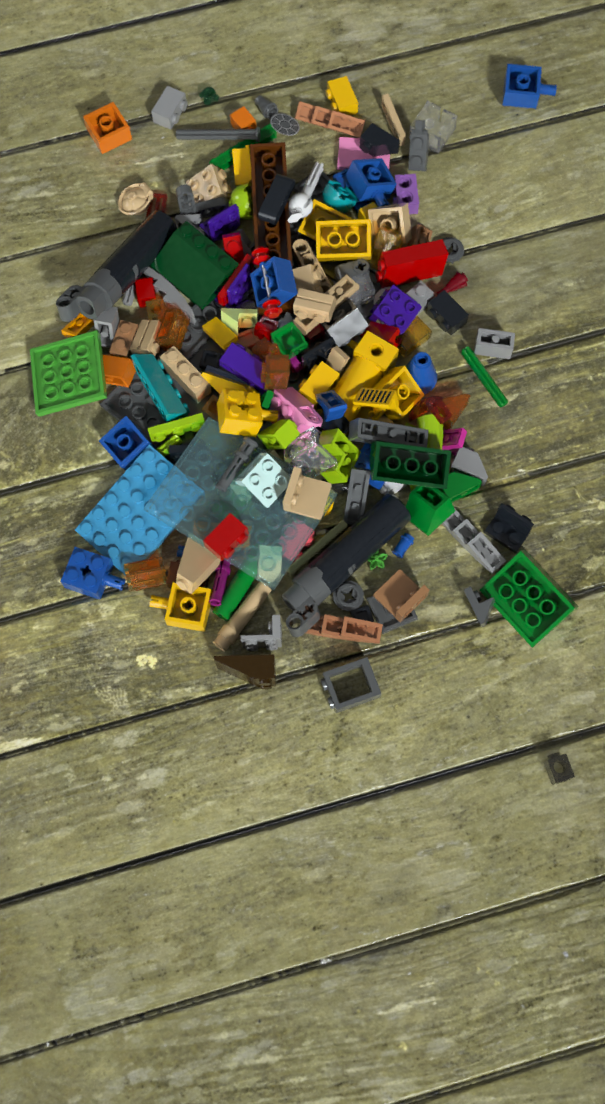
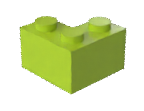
M339 428L322 431L315 445L326 457L319 473L331 484L347 482L350 477L351 467L355 466L361 452Z

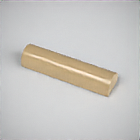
M346 274L325 294L335 296V309H337L359 290V285ZM296 317L293 319L295 326L303 335L309 333L319 324L311 318L301 319Z

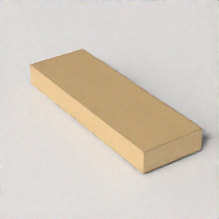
M389 94L382 95L381 107L394 137L400 140V146H404L406 134Z

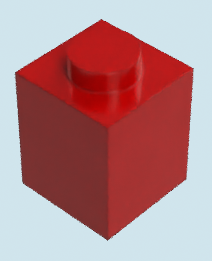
M144 277L136 280L135 286L140 308L157 305L153 278Z

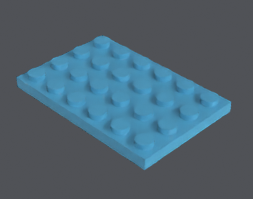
M149 444L77 526L75 531L99 553L111 558L113 565L131 580L206 493Z

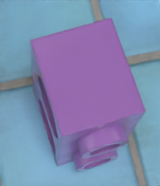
M416 174L395 175L394 180L397 185L392 192L395 193L393 204L408 202L409 214H418L419 197Z

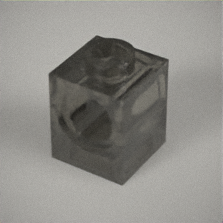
M559 752L548 756V760L544 762L552 786L575 777L567 754L560 755ZM555 763H560L562 765V773H558L555 771Z

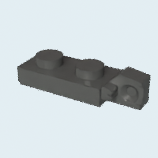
M416 120L415 129H412L410 137L408 170L427 171L429 134L428 130H425V120Z

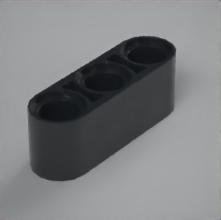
M277 173L260 208L258 219L277 225L294 189L295 179Z

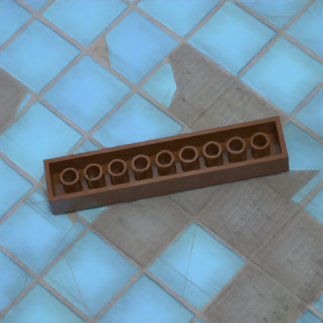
M285 142L250 144L255 248L264 246L270 250L268 255L271 258L275 256L290 260L292 265L290 223L287 221L289 218V200L277 225L258 219L260 208L277 173L287 176ZM294 297L280 306L282 313L279 315H285L286 312L294 314ZM258 307L259 316H263L264 311L267 309Z

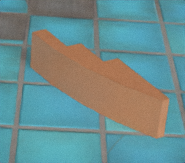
M299 101L295 116L297 120L360 138L365 124V120Z
M324 614V616L320 615L319 621L306 634L379 644L383 624L346 616L341 618Z

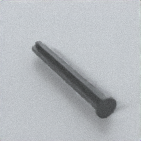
M259 127L256 129L176 130V138L178 140H256L259 142L261 132Z

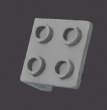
M272 615V621L268 622L270 635H242L241 643L243 648H247V651H257L258 648L277 650L278 647H282L280 615Z

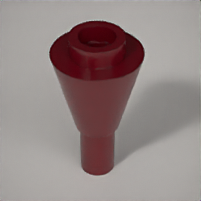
M457 271L445 287L436 294L439 295L444 290L447 293H451L467 287L468 278L463 272Z

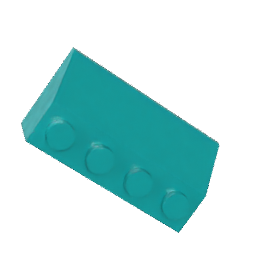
M153 354L131 355L135 371L165 423L189 417L188 413H190V410L186 403L182 404L180 401L182 397L177 388L173 389L171 385L173 382L169 374H164V366L161 360H156Z

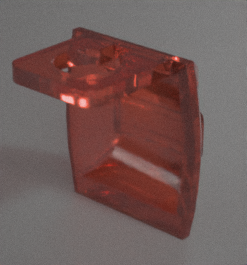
M430 396L416 403L410 411L409 421L431 410L438 422L443 424L452 414L443 402V397ZM437 406L444 410L445 417L439 415Z

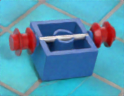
M259 246L251 253L255 257L253 263L260 266L250 274L256 305L259 308L267 309L264 311L265 316L277 318L282 313L280 306L298 294L290 260L275 256L271 258L268 255L270 250L264 246Z

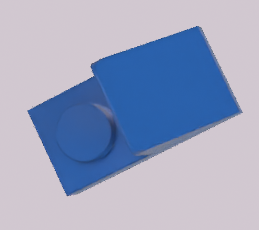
M334 390L316 394V401L323 408L325 422L344 416L347 404Z

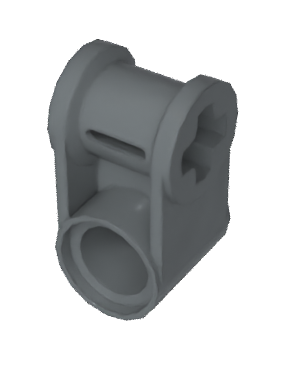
M358 259L336 266L334 273L337 282L346 274L356 283L366 281L369 278V263L365 259Z

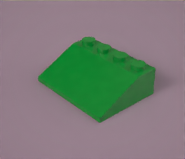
M521 550L479 590L487 599L494 597L495 603L493 606L532 648L579 607L526 550Z

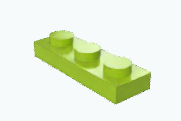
M199 413L150 427L148 432L152 442H161L175 434L182 436L186 432H196L206 426L203 414Z

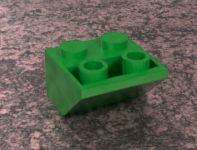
M415 487L411 491L406 504V508L411 514L410 523L427 536L455 512L450 498L439 489L432 487Z

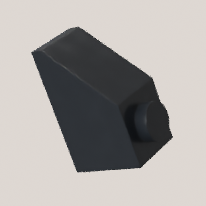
M372 123L360 136L359 148L372 156L397 154L400 149V140Z

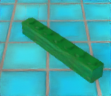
M268 124L260 129L261 138L259 142L256 140L238 142L219 156L212 158L209 161V165L213 164L219 169L225 170L233 165L232 149L246 148V145H249L250 151V144L269 143L277 138V131L271 124Z

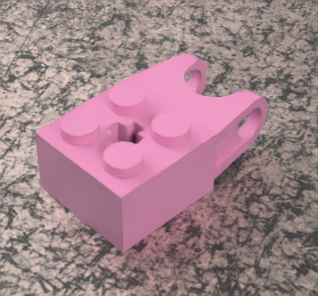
M293 387L274 389L269 410L278 411L277 421L290 419L297 425L300 435L292 444L303 450H315L316 440L312 435V427H321L323 419L314 410V405Z

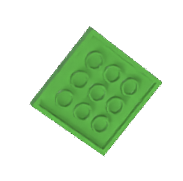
M98 330L30 349L35 414L37 416H44L107 398L101 338Z

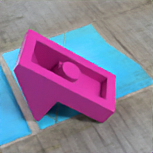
M464 428L443 430L442 450H449L451 455L456 456L459 448L463 447L467 431Z

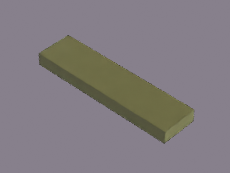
M344 520L337 524L286 569L287 576L293 579L347 530L348 524Z

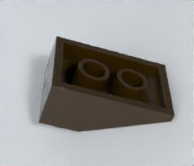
M274 654L214 656L216 667L230 675L264 690L272 689V686H276V661Z

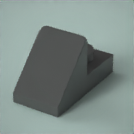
M470 586L464 589V592L480 625L484 627L489 619L495 599L492 597L479 604V601L482 599L478 591H473Z

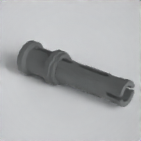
M248 437L243 438L244 442L238 450H235V457L215 485L217 489L224 493L243 464L250 461L249 457L259 447L255 441Z

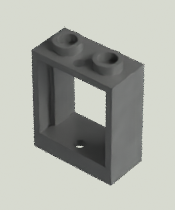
M368 657L323 672V679L320 680L324 691L328 690L330 695L327 698L331 709H335L336 713L381 698V691ZM361 667L370 693L339 704L330 678Z

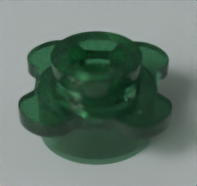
M206 87L199 94L207 106L219 100V95H216V91L212 87Z

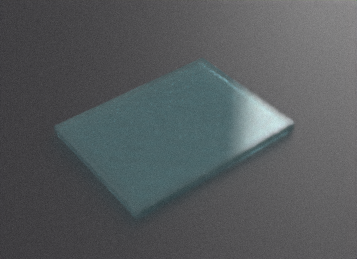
M208 417L148 501L144 510L205 547L203 540L229 513L233 514L248 528L249 534L248 539L234 549L233 555L224 560L275 590L321 520L285 511L283 509V499L287 488L270 507L266 508L245 486H239L234 481L259 453H268L291 477L294 467L260 447L253 451L249 457L250 461L243 464L225 493L217 489L215 485L235 457L234 452L240 448L244 442V437L219 433V423ZM330 490L323 516L337 497V493L333 490Z

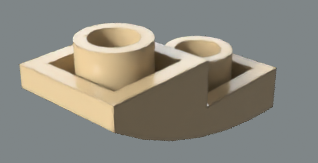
M338 346L332 348L326 364L340 374V379L346 371L345 366L350 357Z

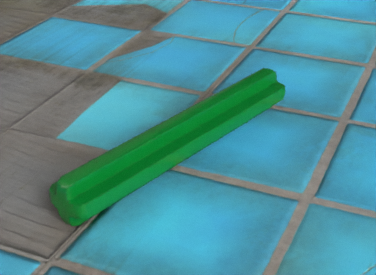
M469 346L463 348L461 354L500 408L507 405V398Z

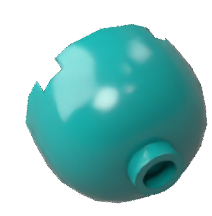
M329 180L322 193L324 204L343 214L349 212L358 201L356 194L348 187H345V189L341 187L340 182Z

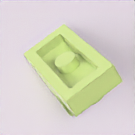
M221 308V321L238 336L239 328H255L258 322V309Z

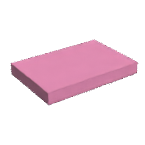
M340 137L337 170L349 169L353 160L379 158L383 159L389 169L390 154L372 156L359 148L360 138Z

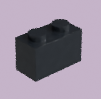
M445 290L428 302L427 313L429 317L433 320L435 319L444 332H448L450 336L467 323L469 314Z

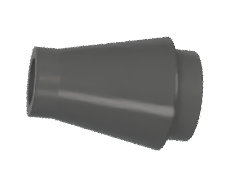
M262 95L255 99L256 105L265 118L271 119L273 115L278 114V108L274 102L264 98Z

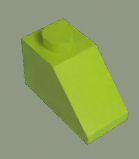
M281 419L259 432L257 436L268 449H286L300 435V432L292 420Z

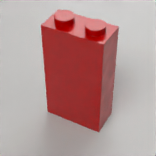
M443 239L381 252L375 276L377 282H380L382 289L392 287L393 285L396 286L442 276L449 254Z

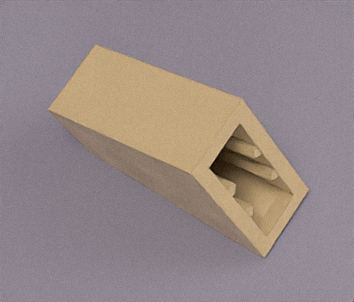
M191 533L188 535L176 578V584L179 588L190 594L220 565V559L205 547L202 540Z

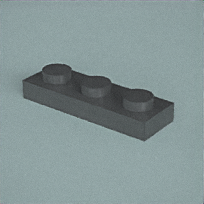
M351 467L343 518L347 524L353 525L364 515L371 473L370 469Z

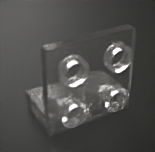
M314 426L301 433L284 449V461L292 468H301L302 476L314 478L337 464V459L319 444L318 429Z

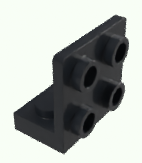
M320 337L308 345V349L296 355L302 366L301 372L304 375L310 373L315 364L319 365L321 361L326 363L334 347V339L332 337L326 341Z
M501 503L495 517L484 533L516 554L528 537L534 524L527 516H521L515 512L512 506Z

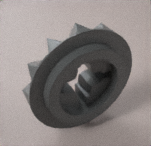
M453 237L443 238L447 250L452 246V252L448 255L446 262L453 264L455 261H459L464 254V246L461 241Z
M345 581L333 592L334 603L340 610L348 612L355 610L362 605L364 592L356 582ZM351 590H353L352 598H354V600L348 599V601L345 602V596L343 594H348L349 592H351Z

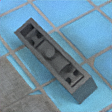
M357 418L350 421L348 440L368 444L380 441L427 448L428 430Z

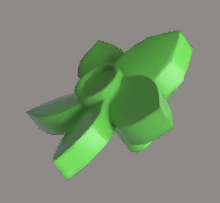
M377 551L367 560L371 562L370 570L376 566L385 569L383 561L387 559L388 555L384 553L379 555V551Z

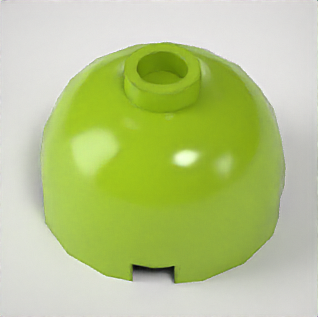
M251 183L237 186L231 194V200H229V207L236 204L239 207L240 219L244 220L254 219Z

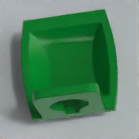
M292 321L270 333L274 344L287 360L308 349L307 341H305L302 333Z

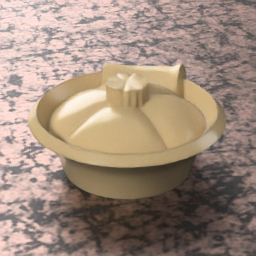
M145 182L128 186L119 196V210L126 215L137 216L145 213L150 206V202H152L153 191Z

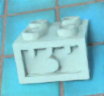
M259 453L234 481L239 486H245L268 508L288 487L290 476L268 453Z

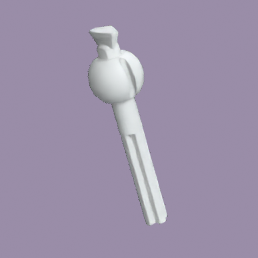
M316 162L302 191L290 198L288 207L292 215L287 220L289 223L298 222L300 218L307 217L312 212L313 201L310 197L322 174L323 163L319 164Z

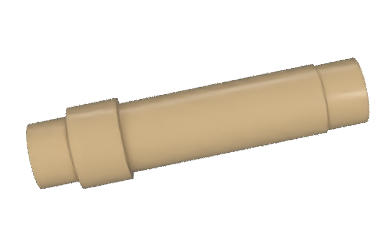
M261 581L258 582L227 624H224L217 633L218 636L213 641L216 647L226 652L229 646L236 642L241 631L272 591L271 588Z

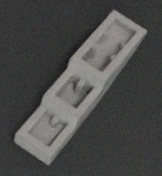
M148 267L144 272L146 278H153L155 291L158 296L163 298L166 308L195 324L194 313L185 298L168 280Z
M456 509L442 523L463 548L490 573H493L506 562L482 532L479 533L469 520L464 519Z

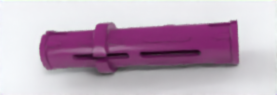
M233 555L228 559L225 558L223 561L220 560V565L215 569L216 576L209 599L210 604L213 606H220L222 604L227 576L231 572L230 563Z

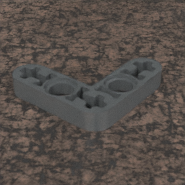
M181 185L176 189L180 215L201 214L202 218H207L229 207V199L226 197L195 203L190 185Z

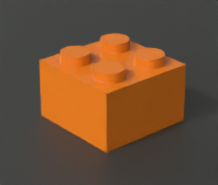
M114 102L83 116L86 129L102 154L132 140L130 127Z

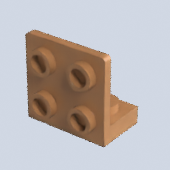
M399 569L374 593L373 597L401 623L428 596L430 590L425 585L420 588Z

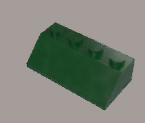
M380 441L371 442L369 460L371 480L447 489L451 451Z

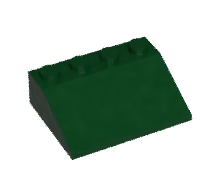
M185 221L171 235L151 264V268L203 310L217 297L239 263L189 222Z

